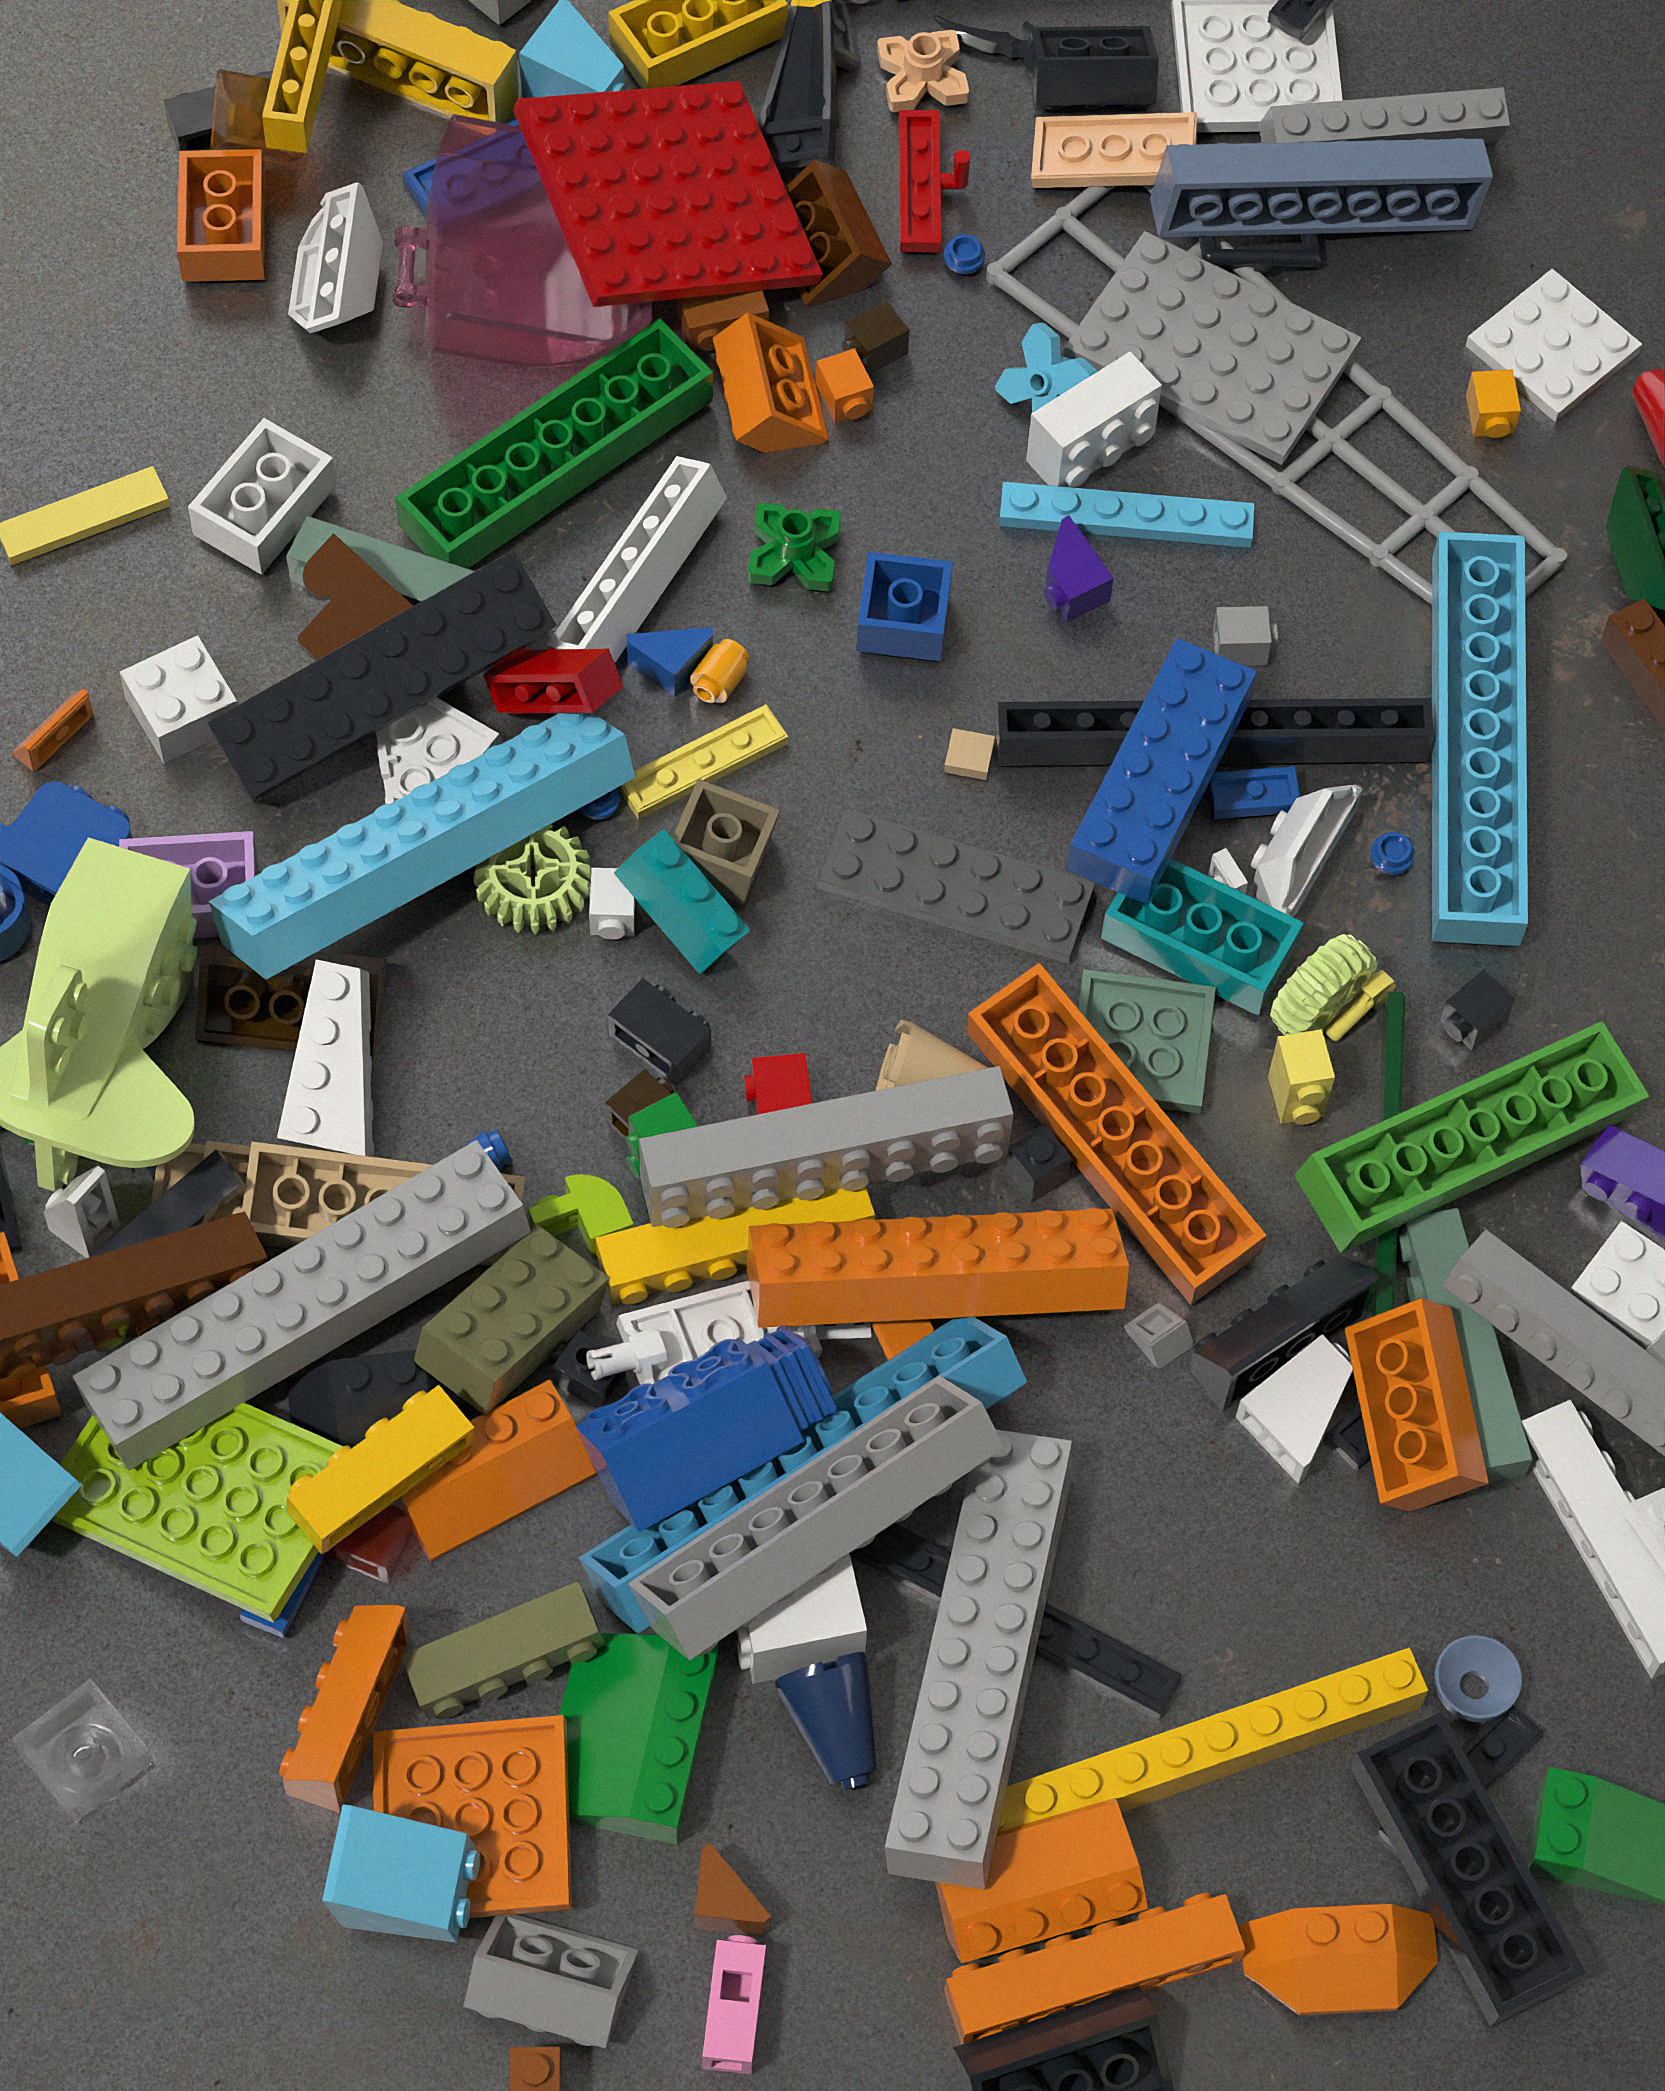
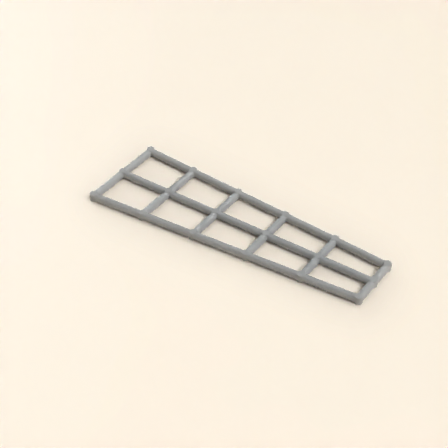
M1142 185L1152 194L1154 185ZM1115 186L1088 187L1066 206L1058 208L1055 215L997 262H992L987 266V282L991 285H997L1070 339L1079 325L1008 273L1061 230H1065L1116 272L1125 258L1076 219ZM1215 236L1217 249H1234L1222 236ZM1198 241L1187 252L1202 259ZM1229 266L1242 279L1291 302L1259 271H1254L1253 266ZM1353 358L1344 370V373L1370 397L1332 429L1318 417L1314 416L1306 430L1316 437L1318 441L1282 472H1278L1246 447L1160 405L1174 415L1178 423L1186 424L1272 487V491L1276 495H1283L1370 559V563L1374 567H1381L1431 605L1432 584L1393 555L1423 528H1426L1435 537H1438L1439 531L1456 532L1441 520L1438 515L1468 489L1480 498L1519 536H1525V541L1545 559L1525 576V600L1556 571L1564 568L1567 552L1563 548H1557L1478 475L1477 468L1469 466L1398 401L1391 394L1392 392L1389 387L1381 385ZM1381 408L1456 476L1452 482L1425 505L1345 441L1346 438ZM1330 452H1334L1411 517L1381 544H1377L1297 486L1295 482Z

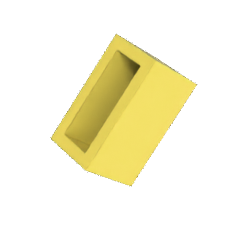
M1322 1029L1279 1036L1277 1038L1268 1078L1281 1124L1294 1122L1298 1125L1309 1124L1325 1115L1335 1075Z

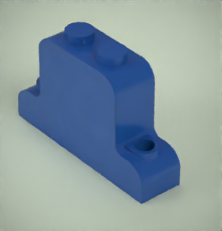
M48 782L38 789L12 824L5 826L0 823V864L7 867L17 876L24 893L50 907L87 838L89 837L119 847V839H133L129 818L121 809L113 805L105 807L94 801L90 794L79 786L72 785L69 787L61 782Z

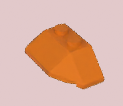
M1395 1904L1293 1908L1239 1924V1932L1245 1946L1242 1957L1243 1975L1254 1983H1258L1270 1995L1298 2015L1397 2011L1439 1963L1434 1922L1430 1914Z

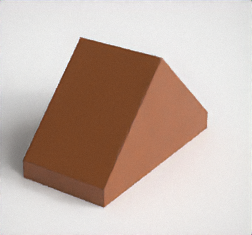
M709 1842L702 1848L694 1915L695 1929L764 1936L771 1930V1915Z

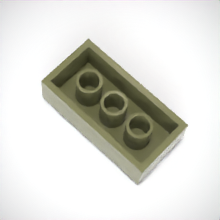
M538 1225L422 1327L413 1362L486 1416L556 1352L563 1341H568L600 1311L609 1277Z

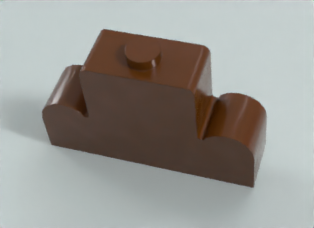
M333 533L311 556L303 570V582L309 595L317 600H330V602L299 634L298 644L313 660L317 661L413 607V605Z

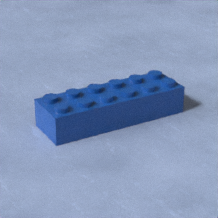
M1176 638L1070 844L1066 871L1148 905L1252 698L1257 674L1256 670Z

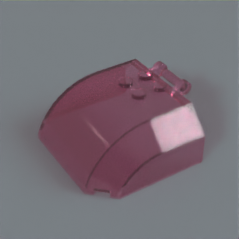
M452 115L437 152L427 205V229L407 225L400 226L395 230L394 241L395 246L398 248L397 285L393 288V303L401 308H410L415 305L424 306L423 341L431 351L516 367L537 369L561 368L597 359L648 327L652 321V301L602 307L592 306L521 128L519 126L473 117ZM416 248L426 249L425 286L414 284Z

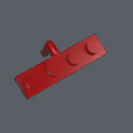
M899 110L900 252L941 253V189L961 190L967 187L970 153L966 150H958L954 154L953 173H940L939 110Z

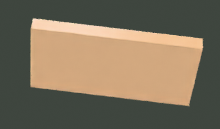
M1197 112L1036 117L1031 174L1032 188L1154 185L1166 145L1197 144Z

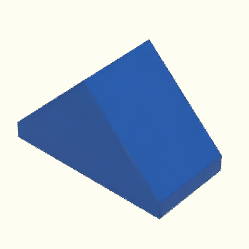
M712 627L626 634L628 664L675 697L689 683L690 676L713 646Z

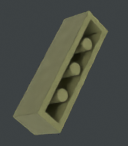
M577 1581L402 1654L401 1658L419 1706L427 1718L445 1719L461 1712L463 1705L479 1698L481 1700H491L503 1695L508 1690L507 1686L524 1679L527 1682L540 1680L548 1676L553 1671V1667L569 1660L571 1663L585 1661L597 1653L596 1649L606 1644L587 1595L580 1582Z

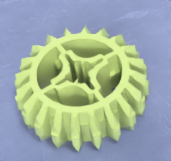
M550 824L476 865L477 870L473 873L474 884L478 887L476 889L477 898L480 902L484 903L488 916L497 914L501 927L513 921L514 929L519 933L524 925H531V930L536 935L540 925L547 924L548 928L554 932L557 927L556 919L559 918L569 924L572 919V911L581 912L584 907L583 898H589L591 887L589 853L587 850H582L581 841L578 836L569 838V831L565 826L553 832V825ZM531 866H535L537 875L535 877V887L531 886V877H529L531 876ZM512 893H514V894H520V895L523 896L524 898L515 896V895H513Z
M1343 934L1330 939L1325 946H1319L1313 955L1308 956L1307 960L1297 967L1296 972L1287 979L1285 986L1278 991V997L1273 1001L1270 1013L1272 1021L1284 1035L1322 1029V1032H1325L1326 1028L1361 994L1360 986L1375 975L1378 964L1376 957L1371 954L1370 949L1361 940L1357 941L1351 934Z

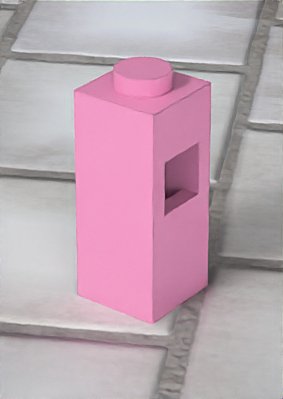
M733 1935L729 1936L727 1941L717 1940L702 2055V2069L752 2075L766 1945H758L757 1940L752 1937Z

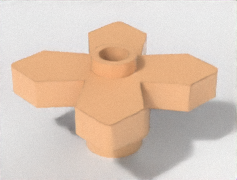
M955 30L932 33L922 32L915 34L909 41L901 36L878 39L877 54L880 68L895 74L886 83V96L891 112L914 110L926 92L945 106L968 102L969 87L966 74L950 67L959 59L960 54Z

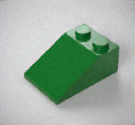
M1548 1767L1539 1785L1527 1867L1535 1878L1665 1905V1804L1595 1776Z

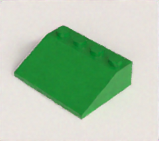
M602 1633L606 1645L596 1649L597 1653L593 1657L571 1664L559 1715H564L567 1721L570 1823L677 1845L718 1669L719 1645H716L710 1652L696 1656L689 1661L660 1635Z

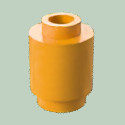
M723 639L719 644H714L690 676L693 691L697 697L707 703L725 702L748 671L747 663L750 660V656L746 649L730 639Z

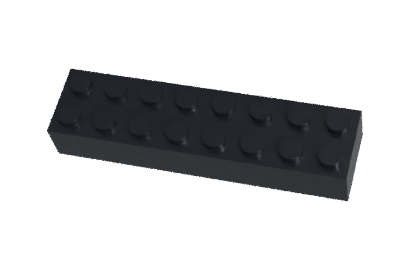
M512 550L207 723L249 797L254 802L555 631L557 625L516 553Z

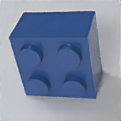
M868 552L857 625L856 651L941 661L951 591L953 562Z

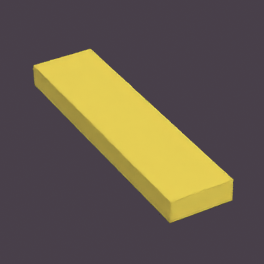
M151 466L0 522V542L12 566L170 507L169 498L154 467Z
M766 704L635 770L636 778L617 788L638 820L691 794L698 779L712 783L787 745L788 735Z

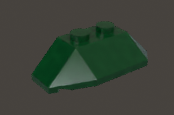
M1627 465L1621 470L1605 525L1610 542V550L1616 560L1622 578V587L1628 599L1640 601L1645 598L1650 606L1665 610V491L1660 487L1663 482L1656 472Z

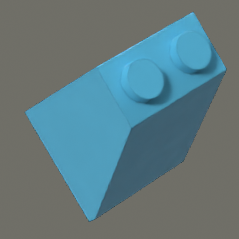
M559 0L519 52L522 98L627 90V85L624 82V65L568 0Z
M0 1413V1546L17 1557L81 1487V1484Z
M343 1804L322 1902L342 1927L457 1943L459 1929L466 1928L469 1921L471 1903L470 1899L466 1898L469 1880L477 1878L480 1866V1852L476 1850V1846L467 1833Z

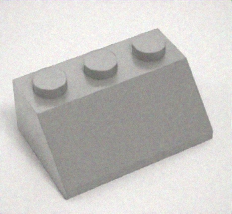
M517 1914L495 1916L474 1956L463 2007L476 2010L488 2018H503L524 2024L527 2028L536 2032H551L573 2039L580 2045L606 2048L617 2025L639 1950Z

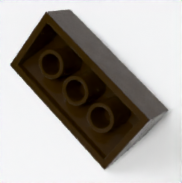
M210 939L200 954L195 1040L296 1051L315 961L321 960L369 972L371 1021L369 1036L370 1056H372L373 1060L384 1003L387 959L318 951L276 975L265 979L223 946L221 940Z

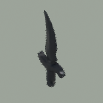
M934 16V20L945 31L955 30L958 40L968 46L991 54L1002 53L1009 59L1014 57L1024 58V71L1032 78L1030 27L1034 26L1029 22L1025 21L1023 23V31L1027 34L1028 40H1021L1015 38L1009 32L972 28L949 21L940 16Z

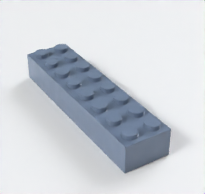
M1483 139L1166 145L1150 201L1158 237L1472 230L1492 182L1493 174Z

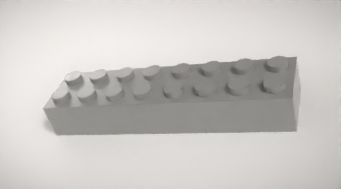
M1000 1066L640 1138V1180L652 1227L663 1225L668 1228H674L686 1224L691 1219L705 1216L723 1218L729 1216L735 1210L749 1207L767 1209L775 1206L779 1201L793 1198L811 1200L827 1191L842 1188L846 1191L859 1190L871 1182L886 1179L892 1182L903 1181L915 1173L929 1170L937 1173L947 1172L959 1164L968 1162L991 1163L1008 1154L1013 1111Z
M939 1375L629 1582L628 1586L651 1629L690 1661L696 1656L710 1652L719 1640L734 1630L750 1625L759 1613L774 1603L790 1598L799 1586L814 1576L822 1575L831 1570L836 1561L854 1549L862 1548L871 1543L876 1534L891 1524L908 1518L916 1507L931 1497L948 1491L953 1482L971 1470L985 1466L993 1455L1004 1449V1446L983 1403Z

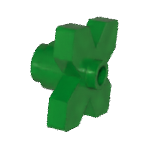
M758 503L754 533L767 544L750 552L748 582L773 585L792 569L806 589L830 591L833 585L835 561L823 549L838 542L841 513L835 510L816 508L808 515L806 512L798 509L787 511L783 505Z

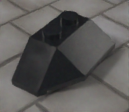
M416 1349L330 1360L287 1384L291 1424L341 1446L349 1445L351 1449L366 1438L365 1433L376 1422L383 1418H387L390 1421L404 1411L402 1409L403 1405L419 1391L424 1390L428 1393L439 1385L465 1416L470 1414L475 1407L413 1362Z

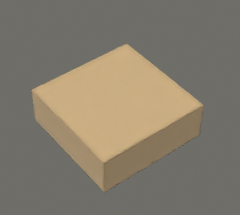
M953 728L944 772L987 780L995 736Z

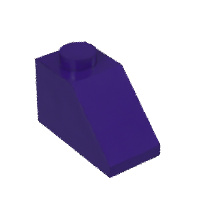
M1070 516L1061 520L1047 569L1046 586L1043 589L1049 606L1053 610L1058 609L1066 622L1109 602L1111 600L1114 579Z

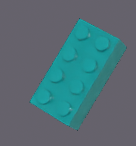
M1171 858L1148 905L1121 893L1116 894L1105 913L1101 939L1192 984L1216 987L1215 995L1259 1016L1298 948L1304 923Z

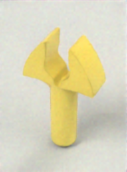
M1383 970L1365 981L1360 986L1361 994L1326 1028L1327 1036L1331 1040L1338 1042L1371 1008L1377 1011L1386 1001L1388 991L1393 992L1395 989V981Z

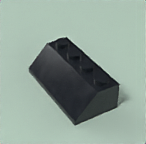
M1340 1255L1328 1263H1325L1323 1260L1318 1261L1308 1268L1302 1275L1303 1279L1292 1287L1285 1284L1274 1290L1267 1297L1266 1304L1253 1312L1251 1308L1242 1311L1230 1322V1328L1218 1336L1213 1332L1199 1340L1193 1347L1194 1352L1189 1367L1190 1372L1223 1412L1244 1398L1323 1334L1329 1341L1344 1331L1346 1327L1353 1325L1368 1315L1379 1281V1277L1374 1271Z
M1139 1985L953 2047L963 2091H1174L1158 2015Z

